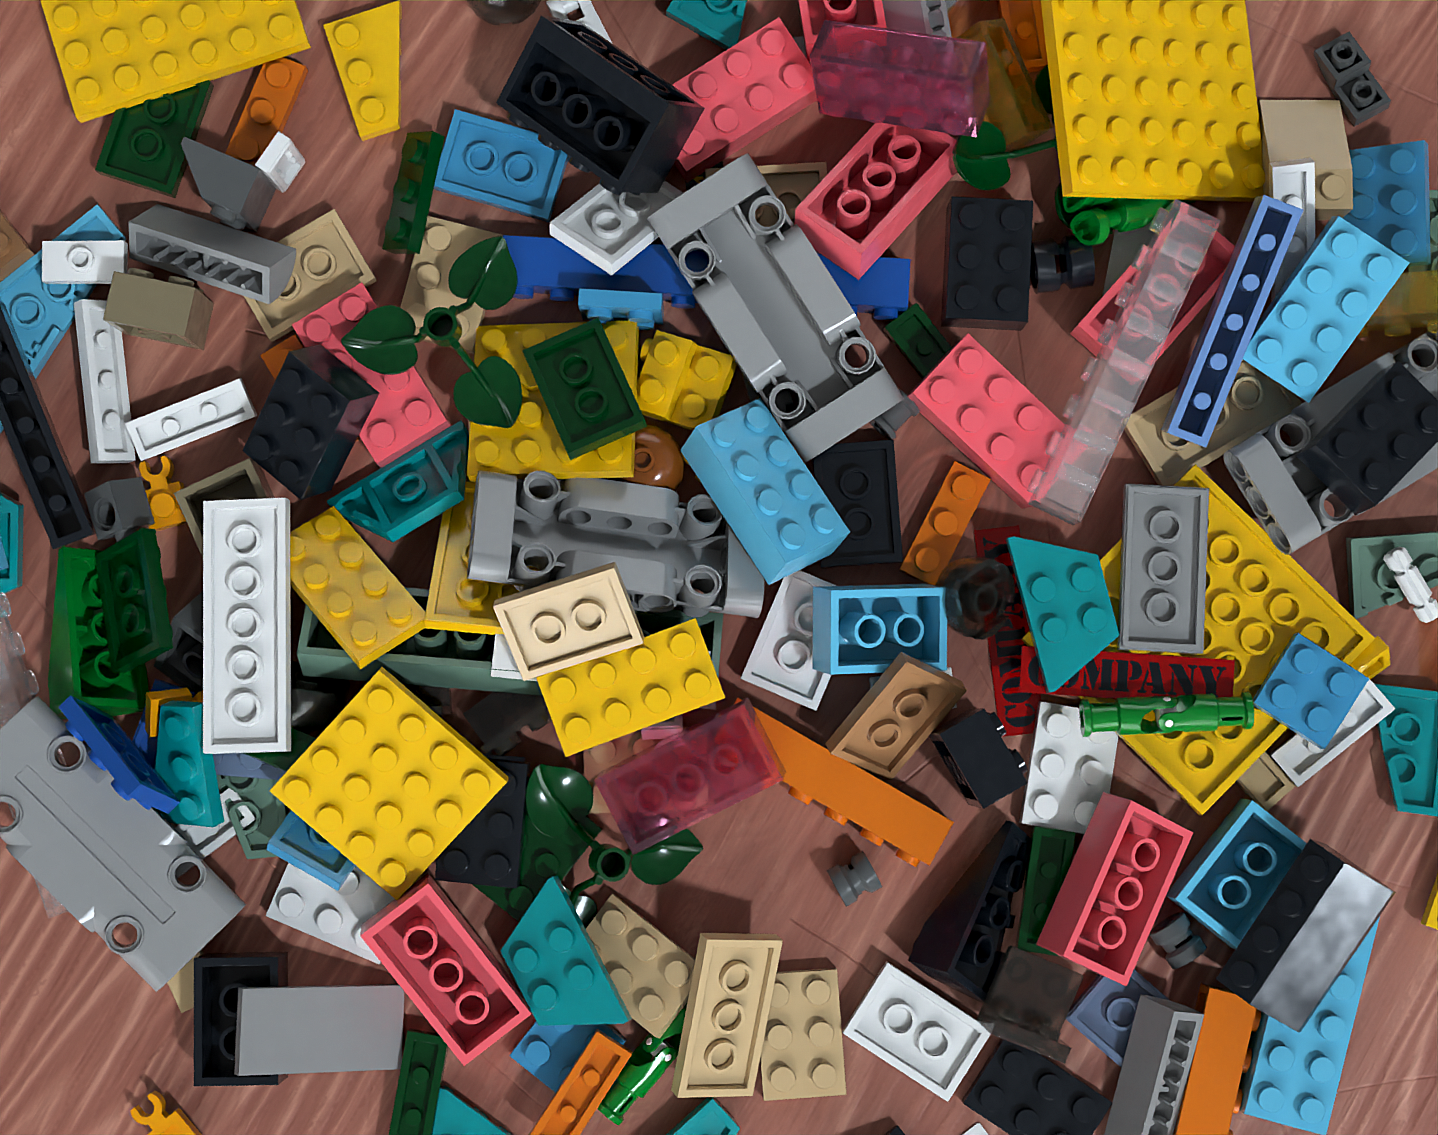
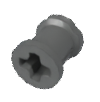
M901 390L900 392L904 399L869 422L887 440H894L896 438L895 432L911 416L915 417L920 412L916 404Z

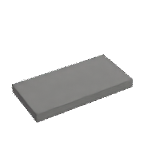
M1143 484L1124 485L1118 619L1120 635L1118 636L1117 650L1203 654L1209 488Z
M399 984L238 987L234 1074L250 1076L401 1069L404 990Z

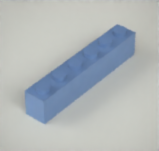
M1266 195L1255 197L1161 428L1162 431L1207 447L1301 218L1303 209Z

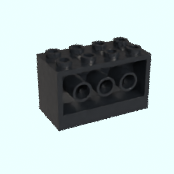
M541 15L496 102L508 111L507 118L523 128L530 127L539 134L537 139L542 144L553 150L561 149L570 156L568 162L571 165L587 173L591 171L600 177L599 184L606 190L616 195H621L622 192H629L638 196L641 193H658L705 109L582 22Z

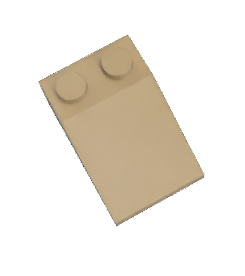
M1259 100L1258 113L1262 138V168L1265 172L1263 195L1269 196V163L1311 158L1315 162V220H1330L1332 216L1343 218L1353 210V172L1340 100Z

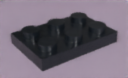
M894 440L834 444L812 458L814 479L850 531L831 555L820 560L821 568L902 563L903 553Z
M488 758L509 779L437 857L435 880L517 889L520 886L526 818V788L529 779L530 762Z
M1008 1032L1004 1033L961 1100L964 1105L1009 1135H1093L1112 1105L1109 1099Z

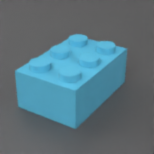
M931 584L813 587L812 669L830 675L884 673L900 652H903L940 671L947 670L948 587Z
M1240 798L1173 884L1166 896L1229 947L1236 949L1307 843L1253 800Z

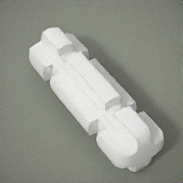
M1399 546L1384 555V561L1390 571L1396 572L1394 578L1409 603L1415 605L1413 610L1419 620L1428 623L1438 618V602L1430 597L1432 592L1417 566L1410 564L1413 560L1406 548Z

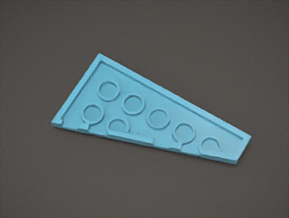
M97 204L52 241H126L127 238ZM42 249L0 282V301L6 306L35 380L74 321V302L88 299L97 285L43 283ZM0 421V434H1V432L3 431L4 428H3L2 423H1V421Z

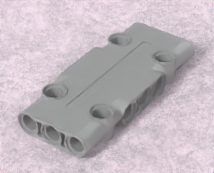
M749 153L729 163L647 218L679 267L681 274L693 289L692 294L752 388L756 393L759 392L769 411L774 415L804 463L904 399L877 356L873 344L866 339L859 328L861 324L850 304L804 232L797 224H793L786 213L784 204L775 196ZM761 206H770L777 212L778 221L773 226L764 227L756 221L755 211ZM694 250L704 252L709 260L708 267L701 272L689 270L685 264V257L689 252ZM850 345H859L865 350L866 361L860 368H854L846 362L845 351ZM782 389H789L796 394L797 406L790 413H784L776 407L775 397Z
M1438 326L1390 354L1388 352L1314 396L1309 403H1302L1292 409L1290 414L1224 453V462L1229 473L1279 551L1289 555L1354 516L1345 504L1296 455L1378 372L1399 360L1438 400ZM1412 353L1419 358L1421 367L1414 363ZM1280 430L1285 431L1291 439L1290 446L1281 440ZM1438 442L1379 503L1438 468ZM1325 500L1333 505L1334 517L1325 511Z
M478 471L474 492L467 579L514 585L521 592L616 562L635 611L664 613L678 607L685 615L693 618L705 616L709 611L754 618L759 617L764 599V577L709 495L699 494L692 497L688 503L679 502L677 492L663 487L601 478L579 477L565 479L562 485H560L557 478L546 471L529 473L525 480L517 479L515 475ZM527 566L536 567L540 571L531 570ZM694 589H698L704 594L698 593Z
M37 696L0 729V803H9L16 811V818L11 825H0V838L7 844L6 848L11 855L85 928L91 932L95 931L106 942L111 951L118 954L157 992L244 908L246 903L186 844L185 838L154 807L147 810L136 799L132 798L130 801L122 798L111 785L114 778L109 771H103L89 758L87 753L91 748L85 741L81 742L75 738L66 728L65 722ZM66 742L74 743L80 750L79 761L71 767L60 763L57 756L58 749ZM192 862L200 869L199 880L190 885L181 883L176 876V869L180 864ZM124 922L132 924L137 930L136 941L128 945L117 942L114 937L115 926Z

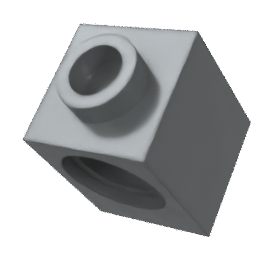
M141 477L107 481L84 493L98 540L115 538L117 543L137 530L155 524Z

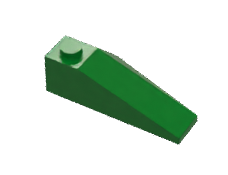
M62 546L58 551L48 688L50 708L61 719L67 718L59 709V706L70 695L111 716L143 712L146 705V692H149L145 664L126 673L112 672L95 558V555L101 552L100 550Z

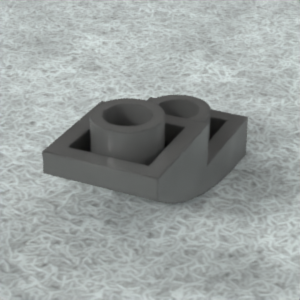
M1350 32L1314 50V57L1335 99L1340 100L1341 109L1353 127L1389 108L1390 98L1369 71L1371 60Z

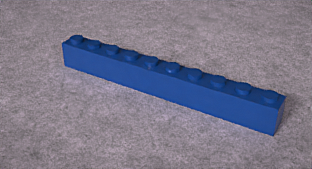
M503 235L518 276L517 289L513 298L532 299L534 293L550 294V299L555 301H573L574 296H579V288L662 293L663 301H671V306L676 308H695V303H698L692 294L693 289L681 274L679 267L664 244H649L617 272L610 275L556 238ZM694 250L686 255L685 264L689 270L701 272L708 267L709 260L704 252ZM818 254L856 316L857 312L874 313V319L894 320L898 318V315L907 311L911 259L879 257L858 280L822 254Z

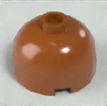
M647 425V427L635 432L634 477L606 479L663 487L676 492L683 480L685 462L680 451L681 447L670 433L658 426Z

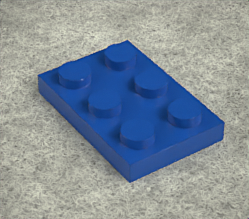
M71 695L59 706V709L68 719L65 723L68 731L79 741H85L91 748L87 753L89 758L103 771H109L114 778L111 785L122 798L130 801L132 798L136 799L147 810L154 807L167 814L180 803L111 715Z

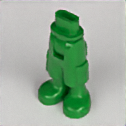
M1063 197V206L1068 213L1077 212L1102 203L1110 207L1109 210L1105 211L1099 208L1080 212L1072 219L1070 223L1072 233L1081 243L1088 246L1103 243L1108 238L1111 227L1120 233L1143 228L1153 220L1178 212L1184 204L1196 202V200Z

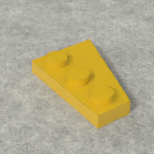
M400 0L323 25L362 141L401 129L400 20L402 19V4Z

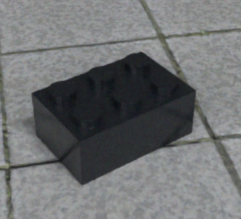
M951 197L946 208L941 327L1021 331L1028 323L1033 201Z
M320 344L289 351L242 451L300 500L330 491L375 404L379 392Z
M1398 360L1378 372L1296 456L1354 515H1357L1375 507L1438 442V400Z
M984 708L969 709L934 729L929 735L968 805L985 809L1028 783L1023 775L1028 771L1024 760L1016 749H1008L1001 738L1007 734L1003 724L995 712H986Z
M288 952L205 953L194 958V1086L279 1085L288 1078V1074L250 1076L234 1074L238 987L288 986Z

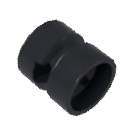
M1075 235L1064 236L1060 243H1056L1053 238L1033 240L1031 244L1030 280L1034 292L1038 294L1058 291L1062 284H1066L1070 289L1093 286L1095 281V261L1092 245H1084ZM1055 255H1059L1060 273H1056Z

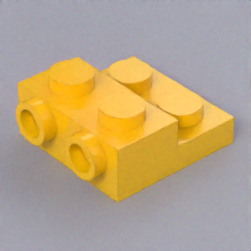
M656 330L654 338H647L641 349L640 358L644 365L640 376H637L636 401L643 415L694 430L696 426L719 416L737 363L732 355L699 346L694 341Z

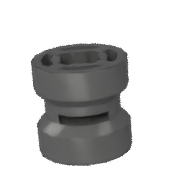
M863 851L852 856L851 864L844 866L837 864L827 870L846 907L856 902L858 896L864 890L873 893L882 888L880 880Z
M1183 911L1173 914L1157 924L1149 934L1154 943L1162 946L1165 950V959L1172 969H1178L1190 963L1207 949L1202 938L1194 935L1191 931V922Z

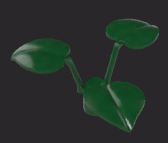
M1047 64L1036 75L1033 83V98L1039 111L1052 115L1051 121L1054 124ZM979 121L967 126L961 132L952 153L956 170L968 184L980 190H995L1005 185L1010 179L1011 172L1007 159L1017 158L1055 147L1057 152L1058 150L1055 136L1054 139L1005 152L1006 140L1000 129L992 123ZM1061 183L1056 187L1054 196L1055 208L1060 220L1069 229H1071L1070 223L1072 219L1080 212L1096 208L1104 211L1110 209L1109 206L1102 203L1077 212L1068 213L1063 206ZM1112 227L1110 228L1109 235L1113 234Z
M497 236L473 245L457 258L449 272V289L456 297L467 299V301L458 306L452 305L449 309L436 307L430 310L424 318L423 327H420L418 335H415V321L408 312L400 307L387 305L378 307L366 314L341 339V342L357 362L372 371L384 375H397L411 369L418 359V352L414 343L422 342L426 336H429L439 346H452L471 371L461 375L454 386L453 399L458 411L466 419L476 424L508 429L517 421L522 407V386L519 376L511 364L497 356L486 358L477 367L458 342L462 335V325L456 317L457 314L472 308L474 302L484 310H495L506 305L513 298L518 284L517 270L506 240L502 236Z
M539 764L531 772L526 788V811L531 823L539 832L549 837L562 835L570 826L592 848L588 863L594 876L577 884L572 892L563 886L585 929L597 915V905L591 898L579 895L581 891L595 884L601 885L603 880L610 882L619 881L626 876L629 867H631L633 874L646 884H665L676 878L690 861L703 850L700 841L686 827L662 816L641 818L630 827L628 839L632 848L623 851L611 844H599L576 822L585 818L593 805V791L588 780L579 772L569 768Z

